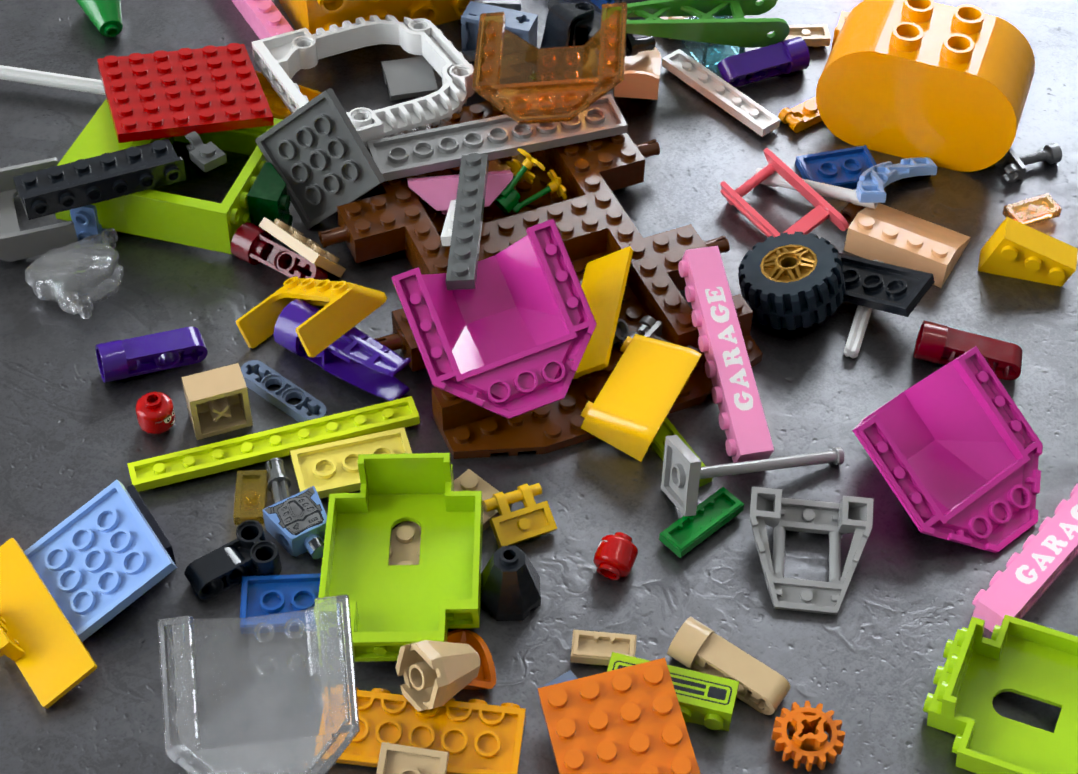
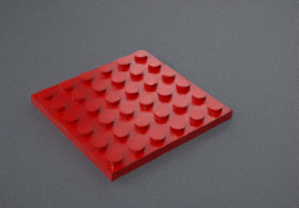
M230 43L227 46L218 47L209 45L199 49L181 48L178 51L169 52L159 50L149 54L132 53L129 56L119 57L109 55L97 59L99 73L119 143L185 136L193 131L202 134L274 125L273 114L244 44Z

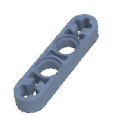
M251 360L242 365L241 372L246 386L299 423L327 416L326 406L321 401L263 362ZM272 384H278L281 386V388L276 391H270L266 389L268 386ZM291 398L301 399V402L295 405L287 403Z

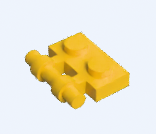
M540 483L530 486L523 484L518 486L517 490L505 494L503 492L495 493L492 496L493 498L483 500V507L486 512L497 509L500 516L489 521L499 548L511 546L557 529L548 501L536 504L534 496L542 494ZM522 501L525 508L513 512L510 511V504Z

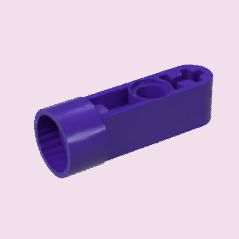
M795 37L780 41L777 44L727 57L718 63L717 68L723 80L733 87H739L778 75L807 69L810 63V55L803 38Z
M185 327L124 340H115L96 344L95 346L97 362L104 383L199 363L208 354L200 330L196 327Z

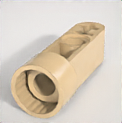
M689 617L683 623L669 646L667 654L689 669L739 681L737 698L765 715H772L790 690V684L785 677L717 635L712 629L693 617Z

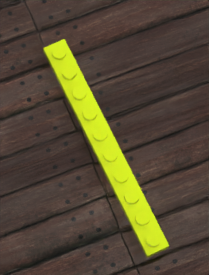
M412 396L127 463L132 485H134L137 492L268 461L272 458L289 456L291 450L420 424V416Z

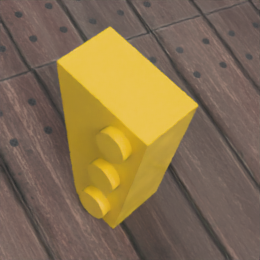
M1006 217L980 250L978 271L1063 286L1076 271L1078 248Z

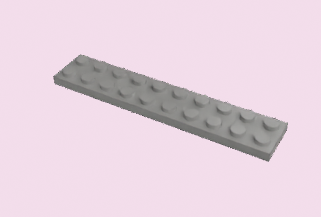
M608 94L366 142L367 150L384 179L390 181L461 166L462 155H469L471 153L488 154V159L491 161L519 155L521 153L517 151L518 148L530 153L627 133L628 125L612 95Z

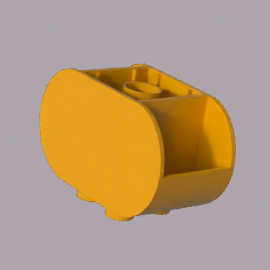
M864 0L848 14L817 84V108L826 127L836 137L848 144L857 147L866 145L869 150L902 158L929 157L936 166L954 171H978L997 163L1011 148L1034 77L1035 58L1029 42L1015 26L1002 18L985 14L977 6L965 4L953 7L935 3L934 0Z

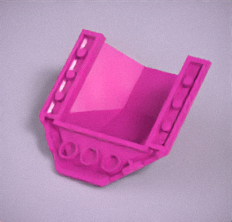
M554 219L527 228V236L497 255L478 261L475 289L447 290V273L422 275L419 267L391 277L433 386L508 419L565 398L597 324Z
M977 346L897 395L862 419L852 430L920 533L997 553L1038 522L1039 510L1035 509L1036 495L1040 493L1041 481L1038 460L1039 455L1042 454L1043 445Z

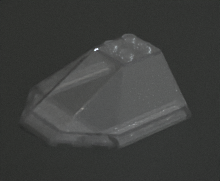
M349 595L316 598L315 606L306 610L248 618L193 619L192 616H182L158 620L165 754L189 774H327L360 731Z

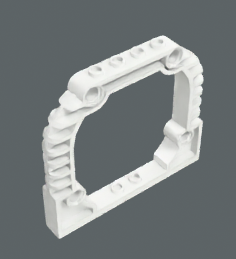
M371 15L368 21H365L363 17L356 18V23L353 24L349 20L344 21L342 27L332 24L327 31L322 27L317 28L316 34H311L307 28H302L252 42L254 63L291 113H294L309 102L307 96L302 95L298 84L293 83L292 77L300 69L315 67L319 59L378 44L400 45L410 54L422 55L442 77V87L438 91L372 111L369 108L360 107L346 112L366 148V141L381 139L385 136H396L399 132L404 134L412 133L413 128L417 127L420 131L426 129L427 124H431L434 127L440 124V120H451L454 113L459 114L462 106L467 103L468 97H471L475 92V69L473 65L467 62L463 54L457 51L452 42L448 41L440 29L425 18L411 19L404 17V22H399L393 15H386L385 20H381L377 15Z

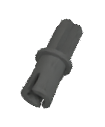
M280 458L270 459L271 463L269 461L266 463L269 477L267 487L272 492L274 504L290 497L289 488L291 481L286 476L285 463Z

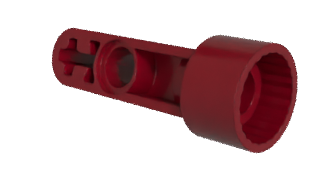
M251 222L242 224L232 238L231 253L251 265H257L261 262L290 278L297 276L298 278L328 279L326 270L273 242L270 233ZM293 260L292 265L288 268L289 261ZM306 269L312 272L310 277L304 274Z
M924 320L916 339L914 358L946 365L977 346L997 378L1014 380L1021 374L1023 351L1020 346L1013 343Z

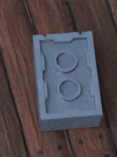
M470 1L461 16L462 52L484 48L493 56L498 57L537 50L538 15Z

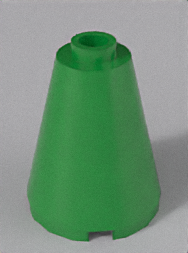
M76 0L101 35L115 37L122 31L121 0Z

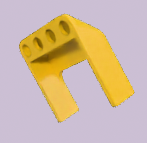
M295 276L284 281L283 287L236 320V324L248 347L255 348L274 334V327L278 316L291 301L303 299L312 305L323 306L321 310L296 328V333L307 355L315 357L383 305L387 297L382 291L346 281L306 279Z

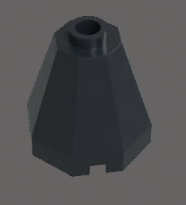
M502 546L493 553L481 573L480 608L484 611L486 608L491 612V617L496 621H523L529 616L530 610L533 608L536 610L541 605L540 576L525 552L517 546Z

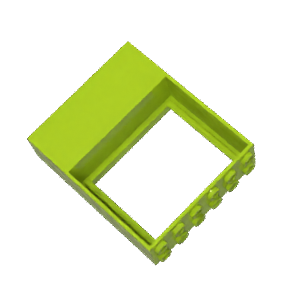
M106 98L57 166L75 162L79 159L100 156L104 153L124 150L133 146L153 143L157 140L169 139L171 144L174 141L191 143L185 136L119 143ZM274 118V125L198 134L204 144L212 142L221 150L251 155L222 203L149 189L91 204L96 206L99 224L104 229L232 254L231 241L236 230L242 224L251 222L247 194L264 163L267 162L255 139L281 122L282 119ZM70 210L55 213L56 219L72 221Z

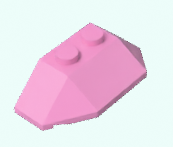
M511 170L488 172L484 207H489L513 179ZM459 174L407 178V184L410 189L436 211L447 214L451 200H455L457 197Z

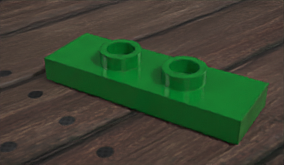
M722 487L697 505L696 515L683 516L662 531L659 535V540L681 558L744 510V503Z

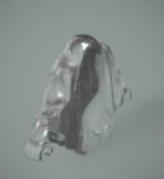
M109 228L102 231L101 234L91 235L64 247L49 250L26 268L25 281L40 300L57 302L63 311L70 314H79L81 318L89 319L92 316L91 310L94 309L93 303L101 302L116 294L122 284L124 268L118 264L119 254L114 249L116 247L115 241H118L117 232L115 229Z

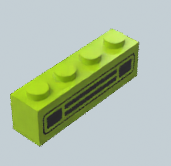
M612 652L607 671L649 662V660ZM667 665L685 723L691 722L704 725L711 730L721 729L729 731L739 681Z

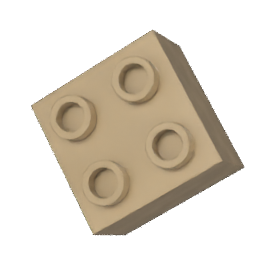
M239 363L181 377L189 417L197 440L253 426L247 386Z

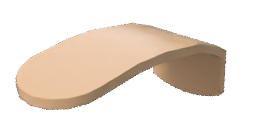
M656 47L654 50L638 52L637 55L628 57L621 50L617 73H615L614 97L658 100L661 55Z

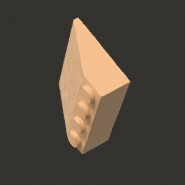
M878 203L876 209L866 207L858 212L848 227L844 251L864 259H877L879 262L883 261L886 264L931 273L935 281L933 285L942 288L971 237Z

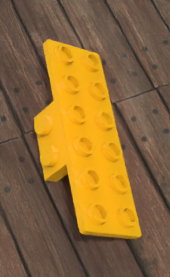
M630 246L586 264L581 287L597 325L573 379L602 370L609 364L633 255V249Z
M10 538L0 546V657L6 655L17 664L40 704L47 709L97 669V665L18 542L14 538Z

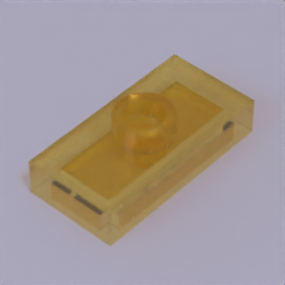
M267 470L237 471L233 516L235 525H239L247 520H255L260 524H264L262 509L266 508Z

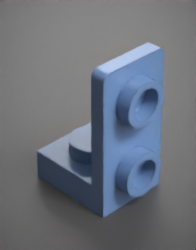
M90 204L71 209V219L74 223L78 243L86 247L101 248L111 230L104 229L99 224L96 206Z

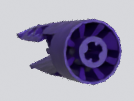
M295 299L278 316L274 327V339L277 344L314 362L326 372L389 401L400 399L410 391L409 387L395 378L394 375L407 366L411 359L402 358L390 348L359 329L353 327L317 356L309 357L296 333V328L321 309L303 299Z

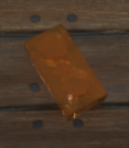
M1048 193L1005 205L1002 214L1005 217L1030 226L1059 217L1062 208Z

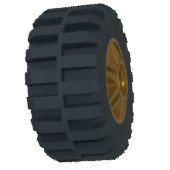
M786 232L780 233V236L777 237L770 236L765 239V242L755 244L752 248L753 250H749L745 254L739 265L738 279L742 297L753 311L752 318L766 327L771 325L773 329L781 330L782 328H787L788 331L796 330L798 327H803L804 329L811 327L815 322L818 324L823 322L827 315L831 316L844 299L845 281L841 256L834 245L830 244L823 237L819 239L816 234L809 233L805 235L803 232L788 234Z

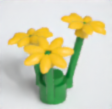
M518 148L517 151L526 157L522 163L523 166H521L517 159H514L513 162H506L511 168L513 179L494 200V203L506 214H509L512 210L517 214L523 207L549 192L554 193L557 191L558 196H562L566 200V188L561 184V178L557 177L556 172L551 169L549 170L550 172H547L551 179L547 187L519 203L518 200L521 196L514 189L518 181L522 182L524 179L530 184L533 183L532 179L535 178V174L528 171V169L530 170L534 164L543 171L545 167L525 150Z

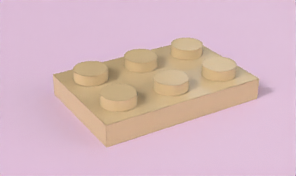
M264 217L259 224V227L320 268L340 278L346 270L338 264L340 258L327 250L325 251L321 248V245L310 238H306L302 232L276 218L273 222Z

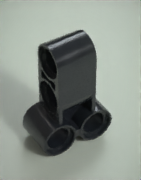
M255 520L242 522L236 528L237 539L194 560L186 567L184 575L200 599H211L240 584L242 576L279 575L281 573L282 566L278 548L275 543L265 539L262 524Z

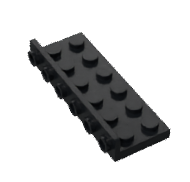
M169 139L112 153H104L100 156L79 159L75 162L59 166H51L47 169L26 172L22 175L14 176L13 180L28 220L185 181L186 173L182 157L177 156Z

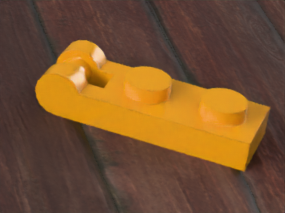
M816 96L791 109L786 107L778 115L780 121L784 124L788 123L790 129L795 133L822 121L817 108Z

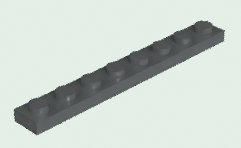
M471 153L469 155H462L446 274L447 290L476 288L489 167L488 154Z

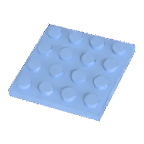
M115 480L24 551L82 642L177 568L123 484L118 480Z

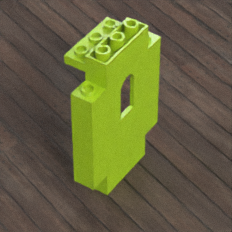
M450 453L358 454V470L361 482L360 493H329L317 604L320 631L347 630L346 646L349 662L397 661L400 647L424 640L447 642L448 629L480 628L483 531L482 491H454L453 465L451 464ZM412 521L421 527L419 565H389L391 532L394 526L400 522Z
M1005 615L1002 625H995L991 639L983 637L985 620L972 617L969 627H962L961 630L958 629L954 640L948 639L943 657L947 658L944 667L938 666L933 684L937 685L935 693H928L923 711L928 713L927 726L956 735L952 747V752L957 754L956 767L976 774H1078V637ZM1002 692H1013L1062 708L1054 733L999 715L993 708L992 701L994 697Z

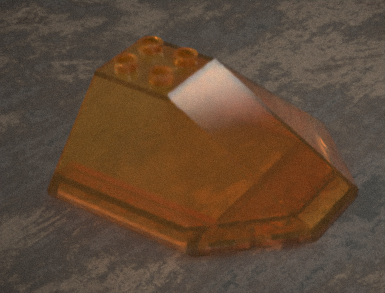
M627 3L602 4L601 28L585 45L541 49L505 29L506 18L504 12L482 13L479 20L472 89L519 125L573 120L624 80Z

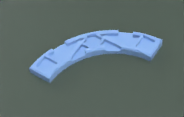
M929 157L905 158L898 164H892L891 161L877 164L860 175L856 189L857 198L860 203H885L887 194L884 188L887 185L903 178L936 175L938 167Z

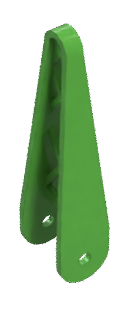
M649 0L610 6L607 8L603 18L604 26L613 32L746 48L766 47L777 44L780 41H784L790 32L787 21L781 18L744 17L746 15L764 14L771 10L778 0H762L760 2H756L757 0ZM696 16L699 19L664 20L659 17ZM713 16H733L734 19H717ZM627 17H642L645 20H629Z

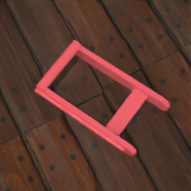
M768 148L763 150L768 165L736 190H733L725 181L720 183L722 188L720 192L728 203L734 205L767 237L780 236V233L742 197L774 172H777L815 207L783 233L794 234L795 232H803L807 235L827 218L841 231H846L849 227L847 220L841 213Z

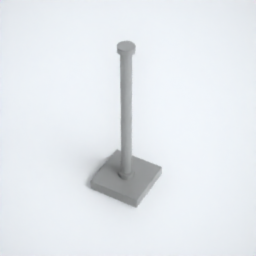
M677 435L666 436L661 490L684 516L696 515L700 479L832 462L835 465L843 464L845 457L843 449L835 447L831 451L701 467L700 459Z

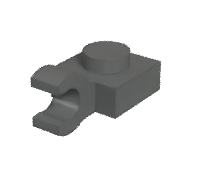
M193 131L185 135V138L191 143L187 146L190 160L203 172H208L227 162L226 154L212 142L204 144L197 132Z

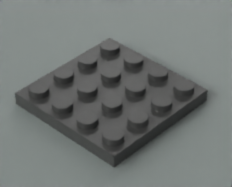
M332 88L325 90L255 139L267 162L273 165L286 183L287 195L290 196L291 203L307 230L335 214L337 206L355 201L386 181Z

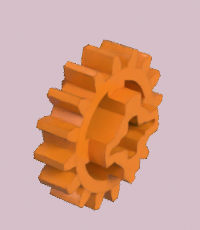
M805 701L804 707L800 708L796 702H793L791 711L782 708L780 717L775 718L771 736L772 740L776 741L774 750L784 751L782 756L784 762L790 758L793 759V768L797 769L802 763L805 764L807 771H811L813 764H817L823 770L826 761L834 764L837 754L841 755L845 732L840 730L842 721H833L834 711L830 710L824 713L822 711L823 704L821 703L816 708H812L810 702ZM787 729L789 730V736L792 738L791 740L788 738Z

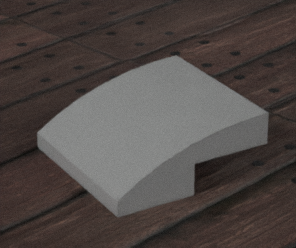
M423 56L381 62L390 101L426 96L438 91L433 68Z

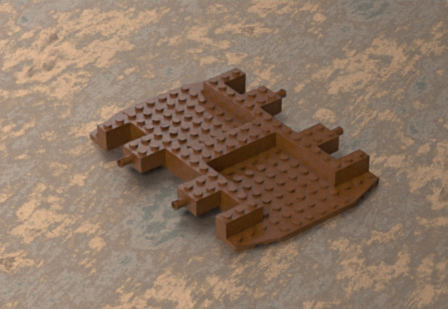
M591 84L557 94L538 95L527 101L489 100L462 107L459 114L454 113L451 120H440V124L434 127L431 124H427L424 130L601 95ZM417 127L412 129V132L419 131ZM625 133L530 152L531 157L541 162L545 170H541L534 164L530 170L528 169V171L535 174V178L532 179L533 183L530 184L525 179L522 182L518 181L514 189L521 196L518 200L519 203L547 187V184L551 182L547 172H550L549 170L551 169L556 172L557 177L561 178V184L566 188L567 199L564 200L562 196L559 197L557 191L554 193L549 192L523 207L517 214L513 210L509 214L504 213L494 201L489 207H484L478 261L497 255L527 236V228L554 219L581 285L588 262L630 246L633 249V255L618 319H623L627 323L629 332L634 331L644 336L638 330L642 325L639 321L644 316H651L656 321L663 322L661 338L680 346L687 347L691 345L699 349L698 337L700 335L698 328L693 326L691 317L693 309L689 307L679 292L685 290L686 287L684 277L682 278L679 274V261L682 260L685 251L688 249L718 246L720 253H726L730 250L728 239L723 235L704 241L691 224L643 238L612 192L644 182L645 158L660 154V147L656 139L636 145L629 135ZM519 154L489 161L488 172L510 170L511 168L506 162H513L514 159H517L521 166H523L522 163L526 157ZM460 166L384 181L369 191L372 192L373 197L337 206L339 227L318 232L322 247L326 248L327 246L345 242L356 263L403 250L412 268L419 267L422 275L447 273L450 246H442L441 233L447 214L436 211L410 189L407 184V178L460 174ZM738 294L732 296L752 368L762 361L763 353L750 336L753 311L742 295ZM403 308L392 311L393 334L374 339L392 351L401 349L404 357L411 359L409 366L412 372L426 368ZM623 343L612 345L609 364L606 368L583 375L577 379H572L564 399L511 419L440 388H432L433 420L453 459L490 457V453L509 452V456H518V452L536 451V454H547L596 438V436L581 429L585 419L581 416V413L588 401L594 403L623 355V352L620 351ZM701 352L702 355L668 414L701 404L706 400L707 395L712 393L713 384L711 378H708L705 372L706 358L704 352Z

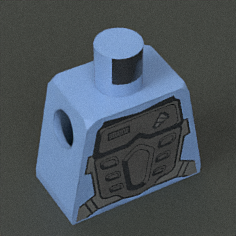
M314 486L262 509L266 530L291 556L297 557L308 551L313 559L323 557L327 515Z

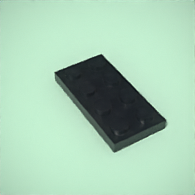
M839 253L845 281L843 302L908 317L935 282L931 273Z

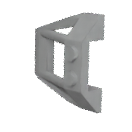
M751 488L749 518L774 609L837 615L872 530L874 498L843 495L840 503L782 498V489ZM766 525L773 528L772 559L770 554ZM785 530L829 535V582L784 578ZM854 532L841 576V535Z

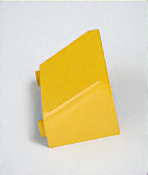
M635 334L633 338L627 336L620 349L623 355L594 403L588 401L583 409L581 416L585 419L581 429L642 462L649 446L688 382L702 354L692 348Z

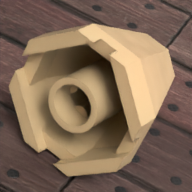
M424 640L401 646L395 668L398 677L404 676L405 684L400 685L402 694L417 711H423L443 706L478 676L481 661L479 654L469 644Z

